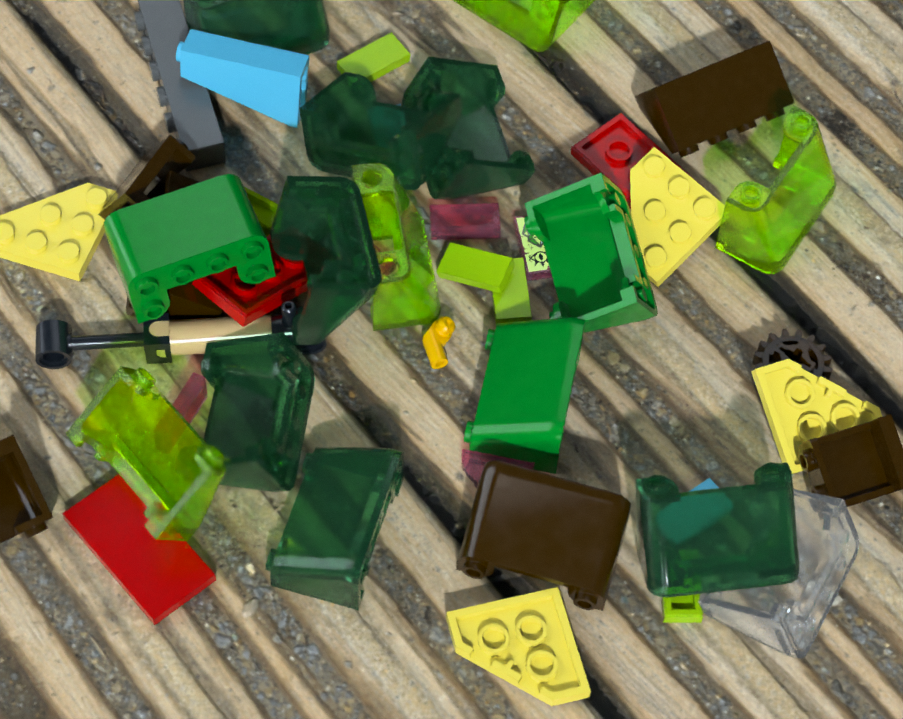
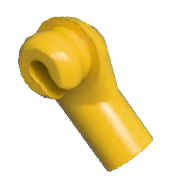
M442 316L434 321L422 338L425 352L433 369H440L448 364L443 347L455 331V323L447 316Z

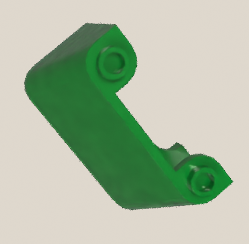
M596 174L524 203L527 211V216L524 217L525 226L531 236L536 235L544 244L558 297V302L553 304V311L549 313L550 319L566 317L584 319V333L640 322L657 316L656 301L627 200L620 188L604 174Z
M566 317L497 323L495 330H488L485 350H489L490 355L475 421H467L464 442L470 443V458L501 461L527 469L556 474L575 372L581 352L585 326L584 319Z

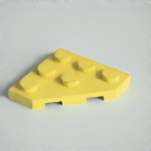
M655 147L630 170L631 216L649 280L659 287L731 215L730 209Z
M85 183L0 215V258L81 281L105 233V220L98 214L116 191L95 184Z
M790 359L751 371L787 476L803 471L798 459V452L800 451L798 444L883 417L878 406L847 393L846 389L822 376H815L802 369V365Z
M558 587L446 612V621L456 654L550 706L590 698L591 690Z

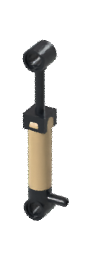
M285 301L281 305L282 314L263 315L244 327L232 317L170 320L169 313H164L158 319L143 322V332L72 336L70 324L65 321L51 319L40 322L36 326L35 361L37 365L43 368L61 369L67 367L72 362L73 350L144 347L147 364L172 363V356L280 349H292L299 354L311 355L322 352L327 346L324 310L317 306L305 305L296 308L294 302Z

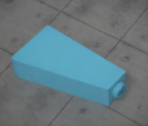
M190 29L185 42H179L176 51V61L180 62L181 77L290 127L298 128L306 108L309 55Z

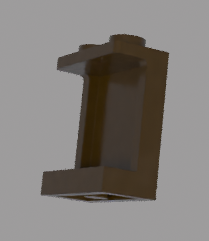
M169 134L140 159L98 215L105 220L111 213L119 209L149 200L150 198L143 192L156 176L162 180L169 171L180 173L195 160L196 156L189 151L184 142L175 139Z
M891 414L798 444L800 449L798 452L800 466L804 472H808L812 484L810 488L811 498L814 505L820 508L822 515L903 490V447Z

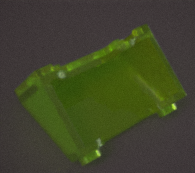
M794 105L783 121L784 135L780 150L773 162V167L781 169L780 173L769 188L753 181L739 183L726 200L715 246L716 249L766 274H776L785 268L831 200L837 184L817 120L810 113Z
M120 366L65 434L77 447H81L84 442L90 444L97 451L94 457L98 461L109 462L148 507L143 512L149 519L144 526L155 539L189 541L199 530L226 473L227 468L224 464L226 459L218 449L208 445L154 385L156 379L152 374L140 367L135 370Z

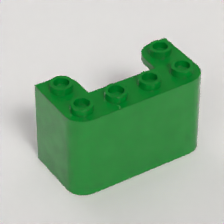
M234 174L220 175L119 209L111 213L104 221V230L111 253L138 324L158 319L168 310L170 306L168 289L188 284L191 281L214 273L223 272L236 266L239 278L245 283L259 284L267 279L276 277L269 242L240 178Z

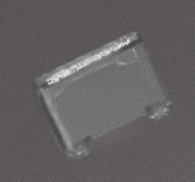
M762 483L756 496L751 498L748 505V515L755 528L752 537L727 583L719 579L711 580L702 588L698 603L706 616L783 655L802 659L810 650L856 559L859 549V537L844 499Z

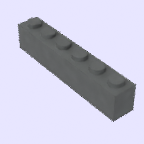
M138 0L139 11L134 12V19L137 30H144L145 36L141 37L145 56L151 55L153 60L148 62L152 81H159L160 87H156L160 107L166 106L168 113H164L168 133L174 132L176 139L184 142L189 151L196 156L195 160L185 168L186 172L226 163L224 141L207 88L180 76V62L176 61V51L179 42H185L189 33L180 0Z

